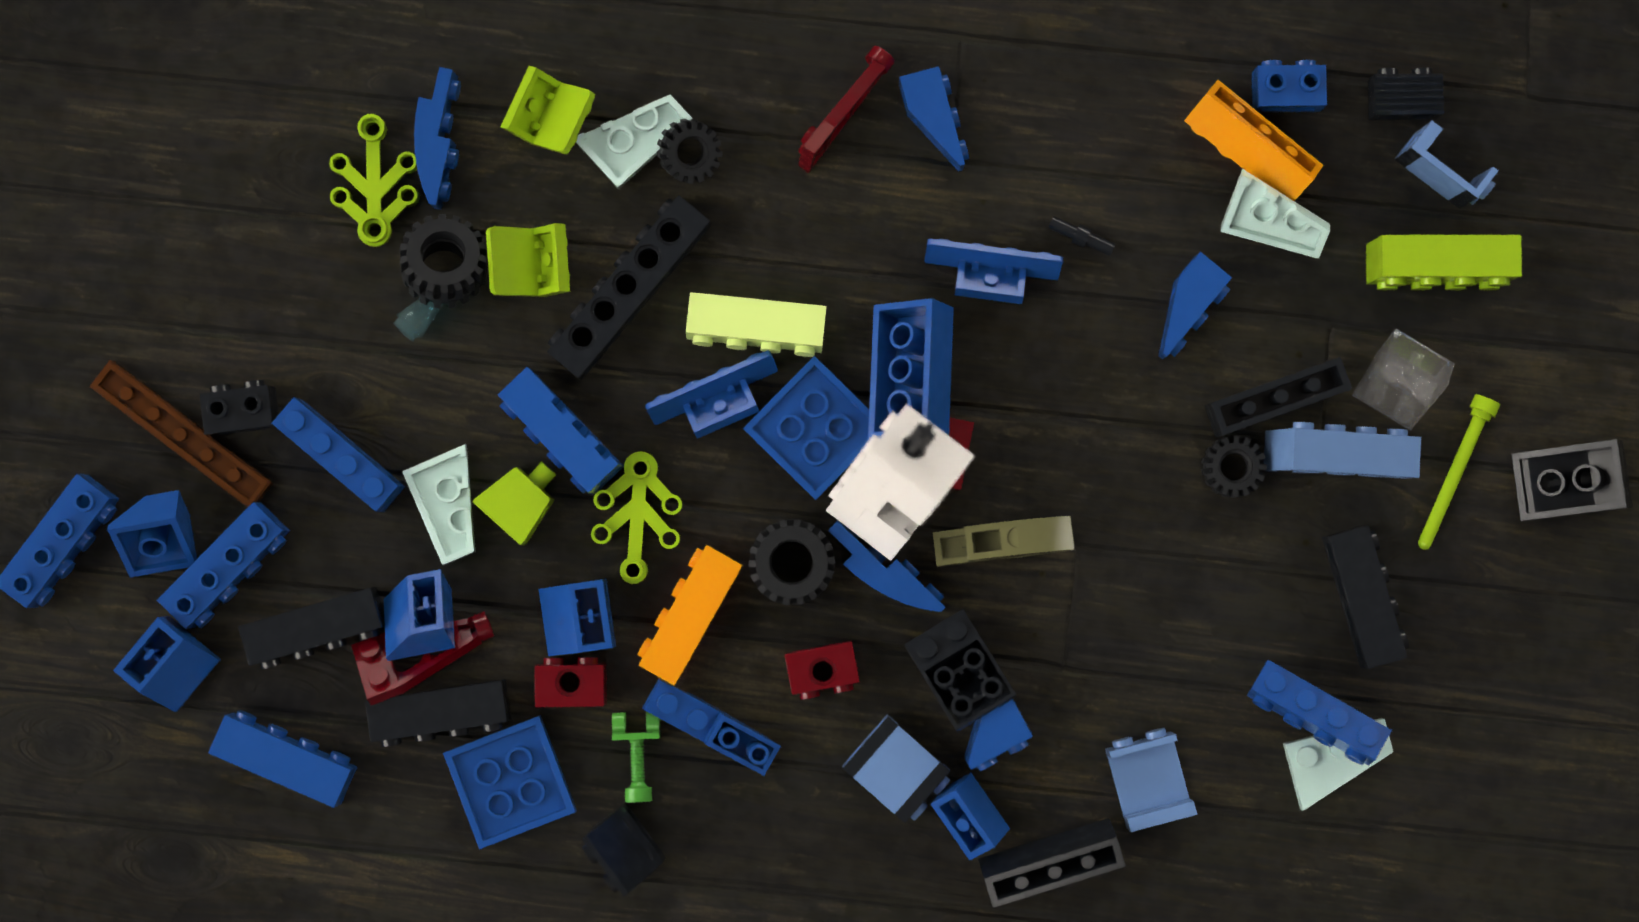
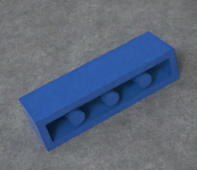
M293 397L272 422L277 429L376 512H385L406 487L302 399Z
M238 710L236 714L224 715L209 749V754L335 808L342 804L357 769V766L349 763L350 757L336 751L327 754L318 750L320 746L318 743L307 738L300 737L298 741L288 737V731L280 726L269 724L268 727L258 724L256 723L257 717L250 713Z

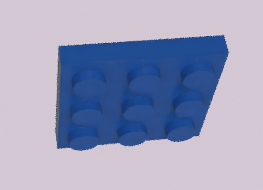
M814 356L743 429L797 483L817 500L853 463L869 441V409Z
M541 715L443 753L479 849L577 811Z

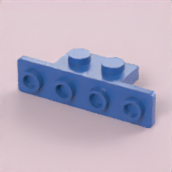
M928 239L924 262L958 267L955 286L956 296L1022 304L1026 276L1058 280L1063 257L1052 255L1048 252L1036 253L1021 251L1016 248L985 246L980 243L968 244L953 242L948 239Z
M769 350L755 353L746 360L731 367H723L715 374L706 378L691 381L681 389L669 394L659 395L653 401L645 404V407L654 425H658L686 412L694 434L698 439L759 412L748 385L776 373L778 368Z

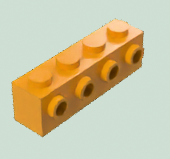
M1220 80L1214 83L1184 120L1197 135L1206 138L1217 147L1223 156L1230 158L1241 168L1293 201L1311 184L1324 166Z
M706 545L704 550L696 549L688 566L693 568L687 580L679 579L671 596L676 598L670 610L665 607L662 609L654 624L659 628L653 640L647 637L637 654L642 658L639 663L640 667L674 686L677 684L743 567V564L709 545Z

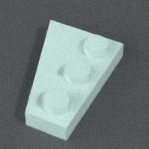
M669 94L633 110L628 115L601 124L600 127L585 134H579L576 143L613 184L620 189L657 155V151L660 150V146L657 145L658 139H663L664 135L661 133L664 129L669 130L671 128L669 124L672 122L680 123V119L691 121L693 118Z
M1242 168L1221 224V232L1319 259L1330 233V224Z
M464 444L402 471L442 565L449 564L476 552L467 445Z
M1375 719V721L1387 727L1385 719ZM1313 736L1283 743L1299 807L1302 811L1393 753L1390 737L1387 738L1376 760L1369 766L1351 761L1344 755V751L1335 746L1328 747L1318 742Z

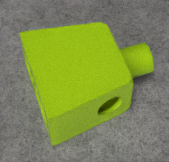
M542 461L529 476L519 467H515L472 502L519 545H526L555 500L544 488L557 474Z

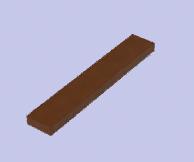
M109 360L89 386L246 507H249L252 502H259L274 483L215 437L204 435L203 428L115 361Z

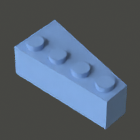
M1293 422V428L1265 431L1264 464H1267V470L1265 471L1292 470V473L1327 472V475L1358 474V476L1419 478L1421 437L1408 436V430L1387 429V434H1377L1376 427H1356V432H1345L1346 425L1325 424L1324 430L1314 429V423Z

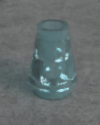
M419 298L396 315L398 318L393 325L406 338L414 342L417 337H423L439 312V308H434L431 301L425 305L420 302Z

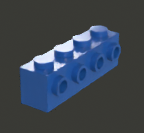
M76 474L1 573L0 589L25 608H38L39 605L42 607L47 604L55 593V590L52 588L58 580L66 578L75 567L76 563L73 560L79 552L86 551L96 539L94 532L101 523L106 524L114 516L117 510L114 506L119 501V498L89 475Z
M252 502L157 601L185 629L196 628L197 626L199 628L204 627L215 615L212 610L220 602L225 604L231 600L239 591L236 586L245 577L247 579L252 578L262 568L263 565L260 561L268 553L273 555L285 545L287 540L284 537L290 530L262 502Z
M1267 660L1247 694L1259 708L1268 712L1272 710L1283 716V721L1297 729L1304 728L1314 734L1313 737L1318 742L1328 747H1337L1345 752L1344 755L1348 759L1360 765L1366 764L1369 766L1376 760L1392 731L1270 660Z

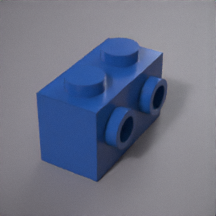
M1267 60L1261 62V65L1257 66L1252 72V107L1259 113L1320 112L1327 106L1326 65H1316L1315 60H1299L1295 62V65H1282L1280 60Z
M972 773L946 786L931 803V806L969 860L996 847L1010 829Z

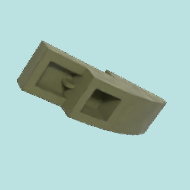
M1071 516L1005 521L933 532L937 567L1075 550Z

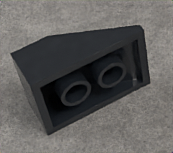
M1613 439L1511 454L1521 521L1633 508L1623 440Z

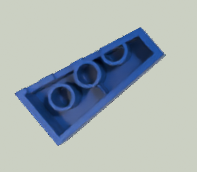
M526 367L498 394L503 400L499 405L512 420L518 417L526 425L523 429L525 434L536 445L540 441L549 450L546 454L547 457L559 469L563 466L572 475L570 481L583 494L586 491L596 494L624 467L531 368Z

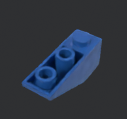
M938 66L900 76L898 84L907 116L957 171L964 170V160L969 159L965 140L959 141L956 128L960 127V120L956 107L950 108L947 95H951L952 91L947 74L941 75Z
M1202 252L1195 255L1173 283L1158 355L1161 359H1164L1169 354L1175 357L1187 343L1183 337L1192 327L1196 331L1208 318L1209 315L1205 312L1212 302L1218 305L1230 291V288L1226 285L1232 277Z

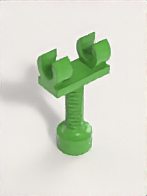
M626 712L612 713V740H629L631 743V774H633L631 775V781L633 782H631L628 788H625V802L629 803L652 801V787L647 786L644 782L645 778H643L645 777V771H643L645 768H643L644 754L642 753H644V747L642 746H644L643 742L645 739L661 738L660 718L649 712H646L647 732L626 733Z

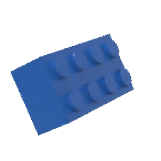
M933 298L874 305L868 440L874 434L880 438L885 432L880 426L892 411L899 414L906 404L949 436L954 307Z

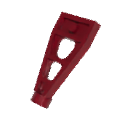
M873 46L865 56V60L869 64L868 68L831 110L818 128L812 125L800 142L803 144L798 150L801 154L798 166L807 173L818 162L882 75L887 74L894 65L893 57L883 48Z
M485 611L475 614L468 619L454 621L455 648L448 649L435 656L431 655V653L423 654L418 664L404 672L396 670L394 660L388 661L386 659L385 632L379 636L352 644L351 647L369 704L372 706L405 693L482 644V641L494 637V633Z

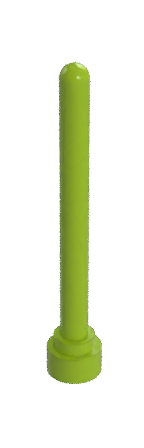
M1475 394L1469 407L1472 409L1470 415L1473 417L1418 540V545L1423 550L1429 549L1435 539L1485 422H1490L1491 417H1496L1501 404L1490 398Z

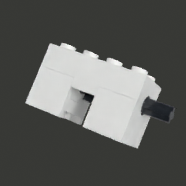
M908 404L905 405L899 414H896L894 411L889 414L880 426L885 431L880 438L874 434L828 495L833 501L825 510L890 561L909 540L918 525L921 526L937 507L974 457L973 454Z

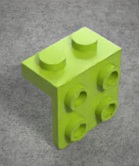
M528 66L501 124V128L529 144L561 154H568L577 141L578 133L586 116L591 111L595 94L588 89L562 83L540 69Z
M554 223L537 228L493 226L486 230L489 285L493 295L547 297L570 292V273L567 255L568 241L565 224Z

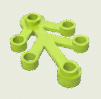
M366 114L359 120L357 129L359 135L366 140L367 180L352 166L351 160L345 154H334L330 158L329 166L336 174L343 175L367 198V213L352 201V194L344 187L334 188L330 193V201L336 207L344 209L358 223L357 232L363 243L371 247H379L390 239L392 234L391 223L406 207L415 206L419 201L420 195L413 186L404 185L398 190V197L383 212L381 199L406 173L415 172L417 164L416 157L412 152H402L397 158V163L381 178L380 141L386 136L387 126L378 115ZM377 124L379 132L376 135H369V127ZM406 157L413 158L414 162L410 168H404L402 165ZM340 158L345 159L346 166L341 170L336 169V161ZM408 190H412L414 198L409 202H405L403 194ZM339 192L346 193L347 198L343 203L336 202V195ZM376 224L380 225V234L371 236L370 228Z
M642 451L631 454L624 463L625 474L606 490L598 491L593 499L598 509L609 510L613 507L615 498L633 485L632 499L604 524L595 525L591 531V537L594 542L606 544L611 540L612 534L630 519L628 557L620 566L622 579L630 584L642 582L648 574L647 564L641 559L644 520L659 536V542L664 548L673 549L680 543L679 533L675 529L669 528L646 501V488L648 486L662 501V509L669 515H676L682 510V500L677 495L672 494L656 476L658 464L651 454ZM638 462H644L647 466V471L643 475L636 474L634 470ZM604 493L610 496V503L605 507L601 506L598 502L599 496ZM670 498H675L678 501L679 506L675 511H669L666 508V502ZM601 527L608 531V536L603 541L596 537V531ZM667 532H672L676 536V541L673 545H667L663 540ZM630 564H636L640 569L636 577H631L627 573V568Z

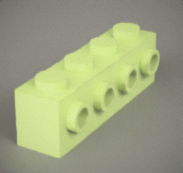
M690 292L686 338L693 340L692 344L709 347L713 346V342L727 343L726 347L734 350H746L747 346L760 347L762 352L769 350L771 353H780L781 349L795 350L794 354L798 356L813 357L815 353H822L826 306Z

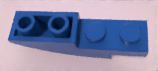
M439 67L432 100L418 97L414 126L415 157L421 185L428 203L433 208L439 210L442 209L443 202L447 203L450 198L452 184L448 182L450 170L456 169L459 159V150L455 149L456 144L450 138H445L444 136L445 133L449 134L453 125V114L450 113L453 100H458L461 89V81L457 80L458 76L452 69Z
M837 521L828 530L852 554L843 565L866 584L892 599L913 607L941 612L945 608L940 602L944 596L931 583L924 587L916 579L920 572L906 559L902 563L895 559L885 568L882 563L886 558L872 546L866 549L858 541L860 537L845 525Z
M661 678L657 680L642 707L650 714L701 740L705 745L763 776L781 747L773 740L736 718Z

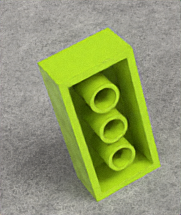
M1381 235L1366 244V284H1377V290H1397L1398 286H1406L1407 284H1411V290H1431L1432 286H1440L1441 284H1445V290H1465L1466 286H1475L1476 284H1479V290H1499L1500 286H1509L1511 280L1522 277L1521 235Z

